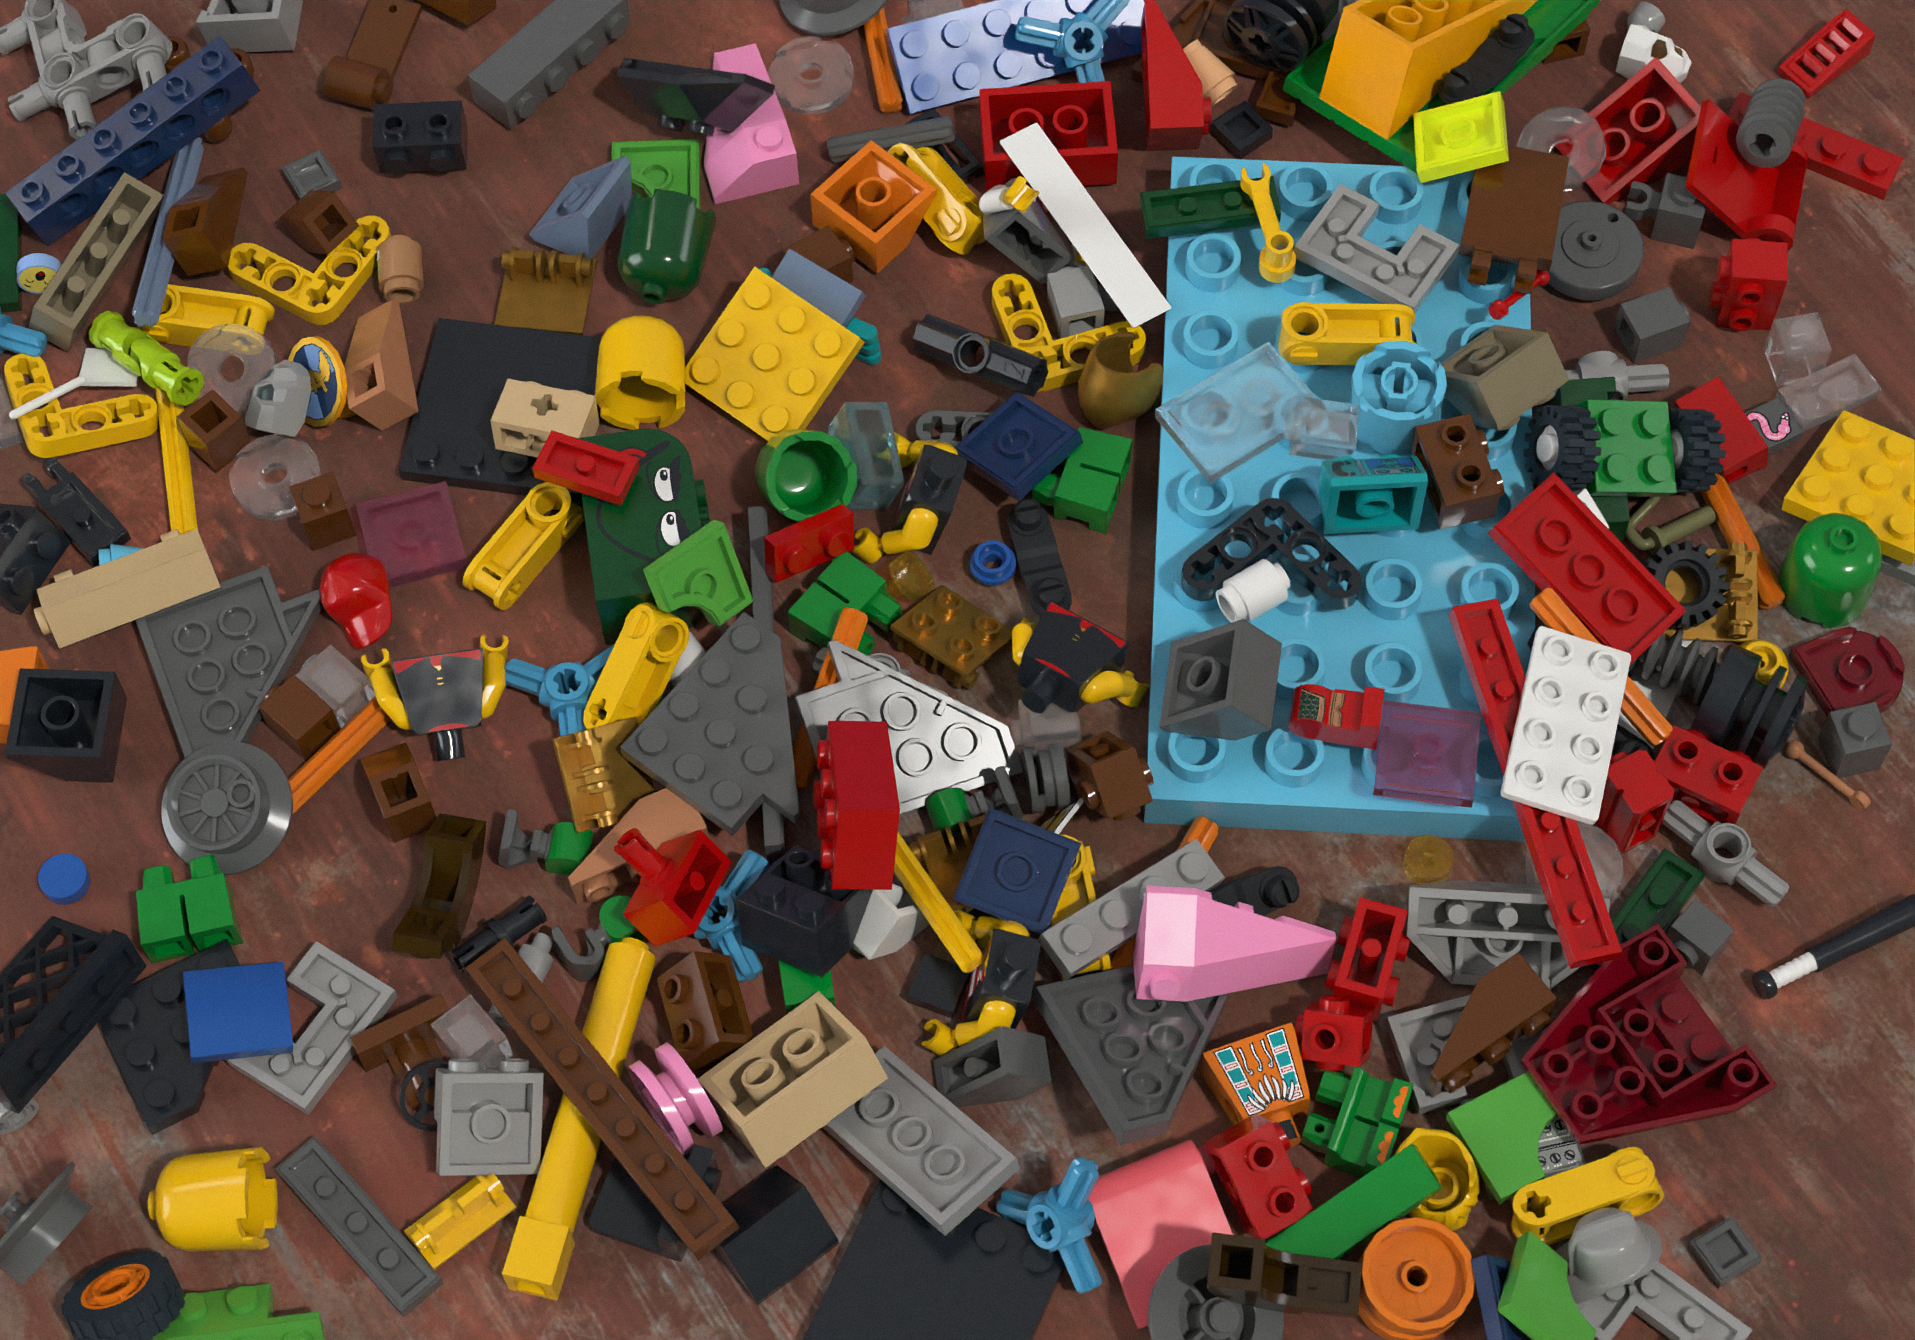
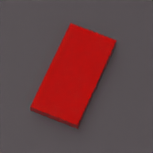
M1554 472L1487 533L1542 591L1546 588L1553 589L1601 645L1629 653L1631 655L1630 664L1687 611Z

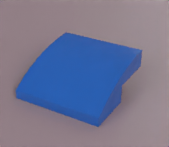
M283 962L183 972L191 1064L293 1053L290 1011Z

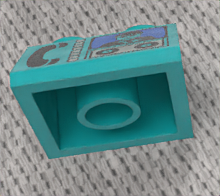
M1387 454L1379 458L1354 459L1343 456L1331 461H1322L1318 488L1324 534L1418 529L1428 484L1427 472L1418 457H1402L1398 454Z

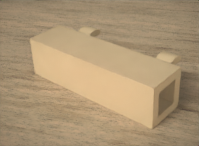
M178 529L160 535L162 542L76 575L73 574L72 569L54 575L55 583L36 589L41 607L33 610L43 635L53 633L60 649L220 588L219 581L198 529L180 535Z

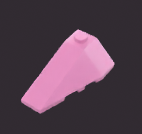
M756 43L714 53L713 70L743 73L771 83ZM775 91L767 101L733 132L714 130L713 137L706 136L704 170L715 204L799 184L797 153Z
M1146 886L1132 955L1136 998L1187 1002L1328 974L1336 942V933L1286 916L1271 919L1255 914L1253 906L1239 901L1234 907L1212 900V893L1197 888Z

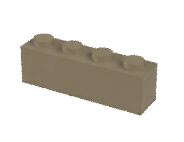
M124 172L33 306L28 328L44 333L48 341L68 352L157 219L163 194Z

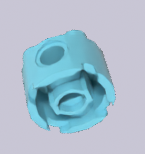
M1385 341L1376 345L1373 352L1368 353L1366 356L1364 353L1357 360L1352 374V391L1348 400L1349 420L1354 427V434L1359 441L1389 450L1411 449L1415 427L1439 421L1447 382L1445 369L1440 362L1437 365L1430 358V351L1421 345L1407 341Z

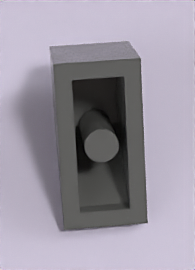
M1005 1026L933 1060L937 1091L956 1107L1018 1100L1052 1083L1045 1036Z

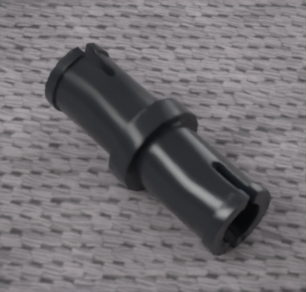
M529 895L497 920L490 918L483 923V930L458 948L449 952L458 970L464 968L462 974L467 978L470 977L465 968L501 940L506 938L514 948L513 943L538 925L545 923L547 917L538 902L533 906L535 900Z

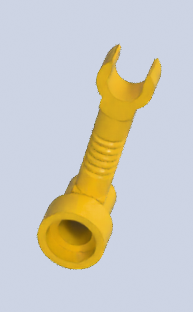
M1263 163L1262 179L1254 181L1247 176V171L1243 167L1241 170L1240 186L1245 193L1249 194L1250 199L1254 203L1265 238V247L1261 250L1259 258V272L1267 281L1273 283L1285 282L1295 272L1296 254L1293 252L1294 241L1292 236L1285 231H1281L1269 188L1270 169Z

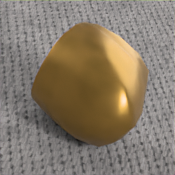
M1133 332L1116 333L1098 340L1093 346L1079 378L1078 399L1080 408L1085 417L1099 429H1107L1133 420L1153 409L1160 402L1163 382L1162 365L1151 363L1146 369L1139 372L1133 371L1130 361V346L1135 337Z

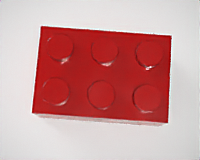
M1111 81L979 89L980 131L986 192L996 185H1005L1008 181L1018 176L1025 178L1000 144V140L1034 123H1038L1083 186L1117 184L1118 147ZM1027 181L1025 184L1032 188Z
M828 721L827 739L818 740L817 768L822 771L821 780L814 781L813 791L814 809H818L817 837L822 839L821 869H830L832 889L892 890L900 804L887 722Z

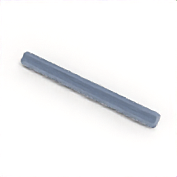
M200 136L176 152L132 309V315L135 317L134 323L139 327L144 325L153 327L159 320L175 257L162 240L170 207L194 187L204 151Z

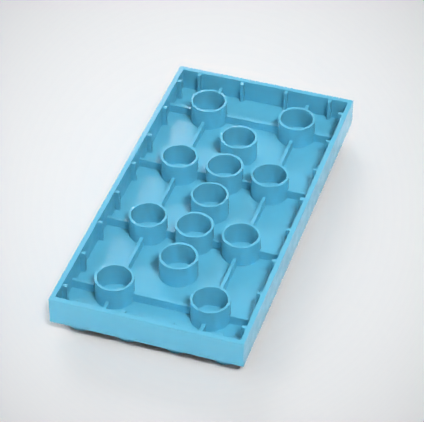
M1172 156L1170 189L1237 181L1241 178L1243 167H1245L1247 176L1250 179L1261 178L1262 164L1265 163L1269 167L1270 176H1273L1281 210L1279 225L1281 231H1285L1292 236L1294 241L1293 250L1298 240L1340 184L1380 204L1378 215L1363 234V239L1397 255L1420 224L1458 243L1457 256L1416 312V322L1411 327L1412 341L1430 351V358L1437 365L1494 325L1531 330L1530 294H1526L1509 307V313L1502 320L1493 319L1488 311L1489 306L1494 301H1503L1515 292L1513 287L1517 266L1491 261L1486 286L1467 283L1472 257L1459 255L1474 170L1421 183L1418 174L1405 166ZM1261 225L1168 236L1165 299L1171 306V309L1165 312L1146 761L1151 770L1154 784L1148 786L1153 802L1145 804L1144 823L1191 825L1196 817L1204 816L1214 821L1218 827L1526 842L1512 800L1503 798L1500 794L1504 776L1448 615L1452 607L1498 598L1526 677L1531 650L1527 643L1535 629V613L1529 605L1535 597V583L1487 533L1533 492V483L1530 480L1533 472H1527L1525 467L1530 460L1529 457H1524V449H1529V442L1524 441L1525 433H1531L1532 431L1528 427V423L1532 419V407L1520 415V421L1516 425L1506 430L1496 431L1475 426L1476 430L1482 429L1485 433L1489 448L1487 459L1491 469H1498L1503 480L1504 495L1499 498L1495 517L1440 529L1426 492L1418 529L1324 534L1318 488L1322 461H1331L1343 456L1354 459L1379 458L1387 454H1398L1402 457L1413 455L1410 448L1389 450L1372 444L1362 443L1356 438L1348 412V400L1352 391V374L1356 365L1299 366L1286 361L1278 349L1282 326L1281 314L1287 307L1300 302L1383 303L1296 259L1295 272L1289 280L1282 283L1267 281L1259 272L1260 253L1265 247V238ZM1299 332V333H1298V334H1300V335H1305V336L1308 335L1307 333H1302V332ZM1444 397L1439 421L1461 416L1462 414ZM1269 498H1278L1286 501L1356 567L1361 577L1358 599L1352 606L1346 609L1335 610L1328 608L1305 588L1274 556L1270 555L1267 557L1266 560L1270 563L1281 565L1290 580V588L1287 589V601L1249 622L1282 643L1271 730L1235 741L1162 730L1159 727L1171 643L1231 623L1221 611L1216 598L1201 602L1193 600L1185 594L1181 585L1184 562L1259 502ZM1265 517V526L1268 527L1275 524L1281 529L1282 519L1278 518L1272 521ZM1285 534L1283 544H1285L1286 540L1289 538ZM1232 541L1225 547L1228 555L1234 558H1244L1252 552L1250 546L1242 541ZM1300 545L1292 551L1297 560L1305 563L1312 562L1319 557L1318 551L1309 545ZM1216 557L1214 568H1216L1219 565ZM1329 563L1323 569L1326 573L1328 572ZM1213 569L1205 575H1201L1196 571L1194 581L1198 582L1201 579H1205L1210 583ZM1331 579L1330 589L1334 590L1340 587L1346 591L1348 582L1344 580L1341 583H1336ZM1305 684L1320 685L1330 690L1341 689L1364 692L1365 686L1385 689L1377 749L1373 750L1306 739L1293 734L1288 727L1293 690Z

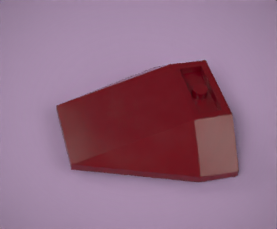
M1658 923L1620 945L1622 953L1615 960L1603 962L1520 1061L1578 1145L1731 1114L1772 1091L1777 1086L1747 1044L1733 1051L1680 979L1687 962Z

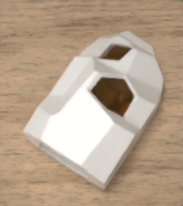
M1631 24L1619 56L1616 72L1629 80L1657 57L1681 83L1687 77L1692 62L1685 50L1674 45L1672 39L1650 31L1645 25Z

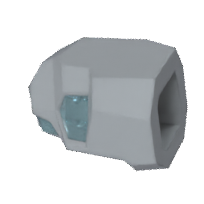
M283 360L274 365L268 371L266 378L254 386L245 416V425L270 433L295 437L305 422L311 395V378L308 370L302 364L290 360Z

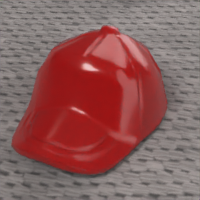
M360 553L342 555L327 565L322 573L320 582L321 602L327 614L339 624L350 644L359 650L367 648L382 638L392 623V606L385 568L376 557Z

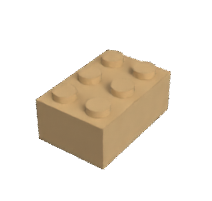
M817 992L697 1080L720 1119L761 1165L766 1168L777 1159L785 1156L792 1148L818 1129L826 1126L833 1118L859 1099L867 1096L874 1088L887 1080L888 1077L866 1037L820 992Z

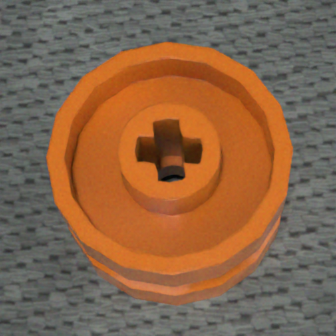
M1413 1217L1392 1222L1375 1234L1358 1261L1362 1263L1359 1316L1371 1331L1385 1340H1435L1453 1326L1473 1297L1475 1277L1471 1263V1252L1458 1234L1438 1221ZM1413 1277L1418 1281L1419 1285L1413 1286L1409 1283L1408 1278Z

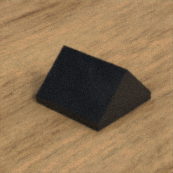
M776 1165L723 1205L734 1218L739 1229L716 1246L714 1251L755 1303L759 1305L839 1244V1240L806 1186Z

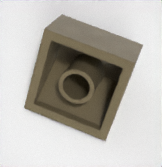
M1494 325L1441 362L1445 369L1447 382L1444 397L1462 415L1470 413L1475 426L1496 431L1506 430L1516 425L1520 421V415L1531 407L1541 405L1552 399L1555 395V390L1569 381L1548 332Z

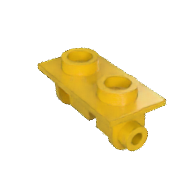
M493 1173L490 1175H477L404 1230V1233L428 1264L435 1270L516 1209V1206L503 1191V1185Z

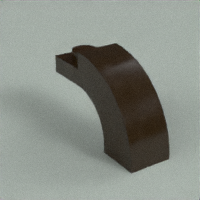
M439 813L425 835L424 858L418 887L408 911L393 933V951L409 953L411 956L420 959H441L445 951L457 948L466 927L477 889L484 851L486 821Z
M1212 1232L1207 1289L1223 1299L1271 1311L1301 1315L1302 1312L1356 1318L1359 1309L1362 1263L1288 1253L1267 1246L1265 1239Z

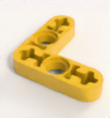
M372 215L359 218L356 221L359 227L328 254L314 273L254 243H241L233 247L227 268L233 282L238 286L309 323L326 325L340 316L377 269V247L390 237L391 233L386 221L381 217ZM376 234L379 235L378 240L373 239L372 237H374ZM365 236L370 238L366 243L363 240ZM255 261L257 269L248 265ZM242 263L247 265L241 270L240 265ZM352 263L358 266L356 272L349 277H339L334 274L335 269L341 264ZM289 276L296 280L294 286L286 291H277L272 288L278 278ZM327 297L329 303H327L326 305L323 303H318L315 307H313L312 302L314 300H316L317 302H322Z
M1005 274L993 283L992 306L1006 343L1047 360L1048 374L1043 387L1038 392L1078 382L1085 364L1076 363L1070 355L1078 349H1088L1091 351L1098 340L1108 335L1133 332L1135 337L1131 342L1133 348L1130 349L1132 366L1138 364L1144 357L1146 336L1140 326L1133 328L1128 321H1122L1053 340L1033 289L1026 278L1018 274ZM1006 292H1012L1015 297H1019L1018 311L1014 312L1011 299L1005 296ZM1021 325H1031L1037 329L1038 334L1030 340H1023L1016 337L1013 332ZM1058 356H1062V357H1063V368H1064V369H1061V368H1060V366H1061L1060 361L1057 362V357H1058Z
M18 354L12 356L5 363L6 385L14 409L54 389L46 364L41 357ZM29 374L33 383L25 385L23 375ZM132 394L61 409L58 398L48 402V405L44 408L34 409L17 418L27 448L33 455L42 458H52L145 438L156 432L159 427L157 403L153 398L143 394ZM113 419H117L118 422L113 423ZM97 421L104 424V426L97 430L81 428L87 422ZM47 425L50 436L44 437L40 432V427Z

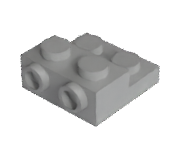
M455 1058L449 1059L448 1068H436L434 1119L438 1122L436 1173L439 1176L490 1175L491 1173L494 1175L538 1174L541 1164L544 1073L536 1068H529V1060L522 1058L499 1059L498 1068H479V1060Z

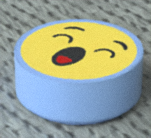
M44 253L24 256L17 263V283L27 292L42 294L62 264L55 257Z

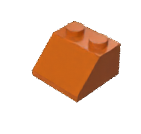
M870 140L810 194L812 222L819 230L829 225L838 239L845 238L848 241L855 257L878 274L909 245L935 198L937 189Z

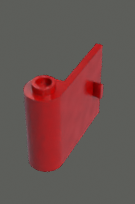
M1710 99L1702 101L1685 188L1742 239L1757 238L1762 241L1787 243L1789 251L1793 246L1808 161L1807 152L1794 143L1789 157L1782 164L1773 168H1761L1752 165L1742 157L1737 148L1736 135L1739 126Z

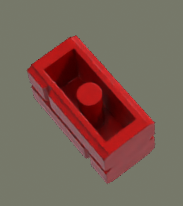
M1638 750L1630 755L1626 752H1621L1610 759L1599 818L1596 823L1601 830H1607L1605 836L1617 853L1624 854L1656 837L1675 793V790L1665 776L1657 774L1658 766L1646 750Z

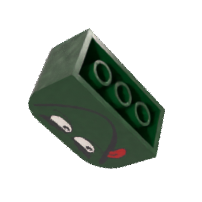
M638 429L578 438L636 457L639 460L640 466L621 506L582 493L595 599L606 645L616 643L625 619L634 607L645 602L657 605L643 569L710 522L704 479L694 480L692 462L686 447L676 437L661 430ZM682 606L670 612L682 619L687 624L688 629L696 625L704 616L702 611L695 606Z

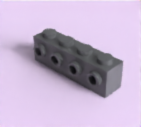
M554 0L468 75L474 102L509 129L513 128L519 121L531 116L537 106L552 92L559 91L566 84L568 78L583 65L590 64L598 52L610 41L624 34L627 27L631 24L627 0Z

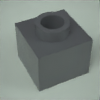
M1695 899L1671 925L1667 936L1687 962L1685 968H1693L1700 975H1703L1726 950L1735 929Z

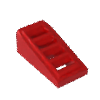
M1845 9L1778 67L1777 72L1786 80L1792 81L1800 87L1806 98L1809 99L1868 56L1875 39V34L1854 14ZM1830 44L1834 45L1842 54L1835 51ZM1817 54L1829 65H1824L1815 55ZM1805 64L1817 76L1812 78L1800 66Z

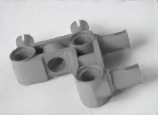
M27 0L25 8L21 13L22 16L0 28V53L7 56L10 52L31 42L40 74L38 82L8 97L9 107L13 115L20 122H24L27 118L51 106L55 108L61 107L65 110L69 134L74 139H79L87 133L86 125L88 131L97 126L91 103L138 78L141 79L143 91H145L167 75L164 65L170 58L173 50L171 40L146 16L136 13L109 25L105 32L85 42L84 37L87 35L81 15L66 0Z

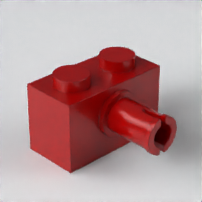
M637 828L628 830L618 839V845L614 846V852L620 855L641 878L623 915L655 947L695 934L732 861L701 829L661 843L658 850L641 835Z

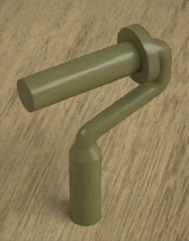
M1649 497L1629 518L1630 521L1625 535L1637 549L1648 550L1652 555L1669 543H1673L1716 521V514L1710 506H1705L1661 528L1649 525L1642 530L1641 537L1635 527L1660 500V497Z

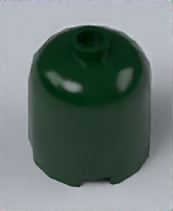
M655 189L653 197L642 198L640 193L637 192L630 198L618 254V270L622 281L630 289L638 293L642 300L652 304H663L665 301L686 297L697 287L702 276L715 229L716 217L712 210L705 213L696 208V198L663 189Z

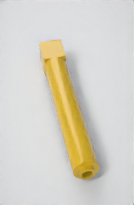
M624 938L621 942L609 944L582 1030L585 1037L619 1078L621 1077L656 961L655 955L648 951L649 946L643 941L634 938ZM564 1093L525 1217H519L502 1272L509 1290L558 1301L575 1245L572 1235L601 1143L599 1136Z

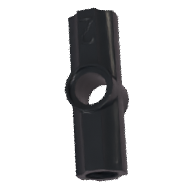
M926 314L925 318L917 324L913 336L915 351L955 366L964 373L980 376L1031 397H1034L1037 391L1043 387L1048 374L1046 359L1005 344L995 337L982 335L931 314ZM983 346L985 352L984 359L978 365L976 353L979 347Z

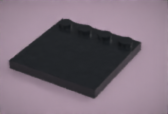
M438 318L417 399L419 412L413 414L399 468L401 480L527 496L536 485L546 482L534 477L532 468L538 457L495 449L490 421L507 379L523 382L533 381L543 386L568 391L578 390L595 396L601 338ZM597 404L598 418L600 420V407ZM566 488L569 491L572 502L580 503L582 493Z
M880 1179L803 1340H1033L1066 1266L1058 1249L1049 1252L1048 1249L1039 1247L1030 1237L1027 1228L978 1207L944 1236Z

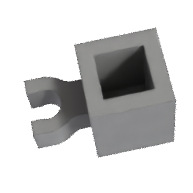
M1088 265L1065 267L1057 272L1047 274V301L1059 339L1103 327L1105 311H1120L1102 284L1097 285L1094 273Z

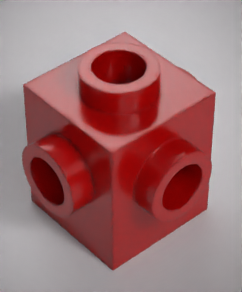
M1321 996L1320 1001H1314L1304 1010V1014H1299L1297 1017L1295 1033L1298 1044H1302L1301 1059L1315 1061L1316 1068L1329 1071L1344 1070L1345 1065L1362 1066L1370 1058L1374 1008L1350 1005V999L1342 996Z

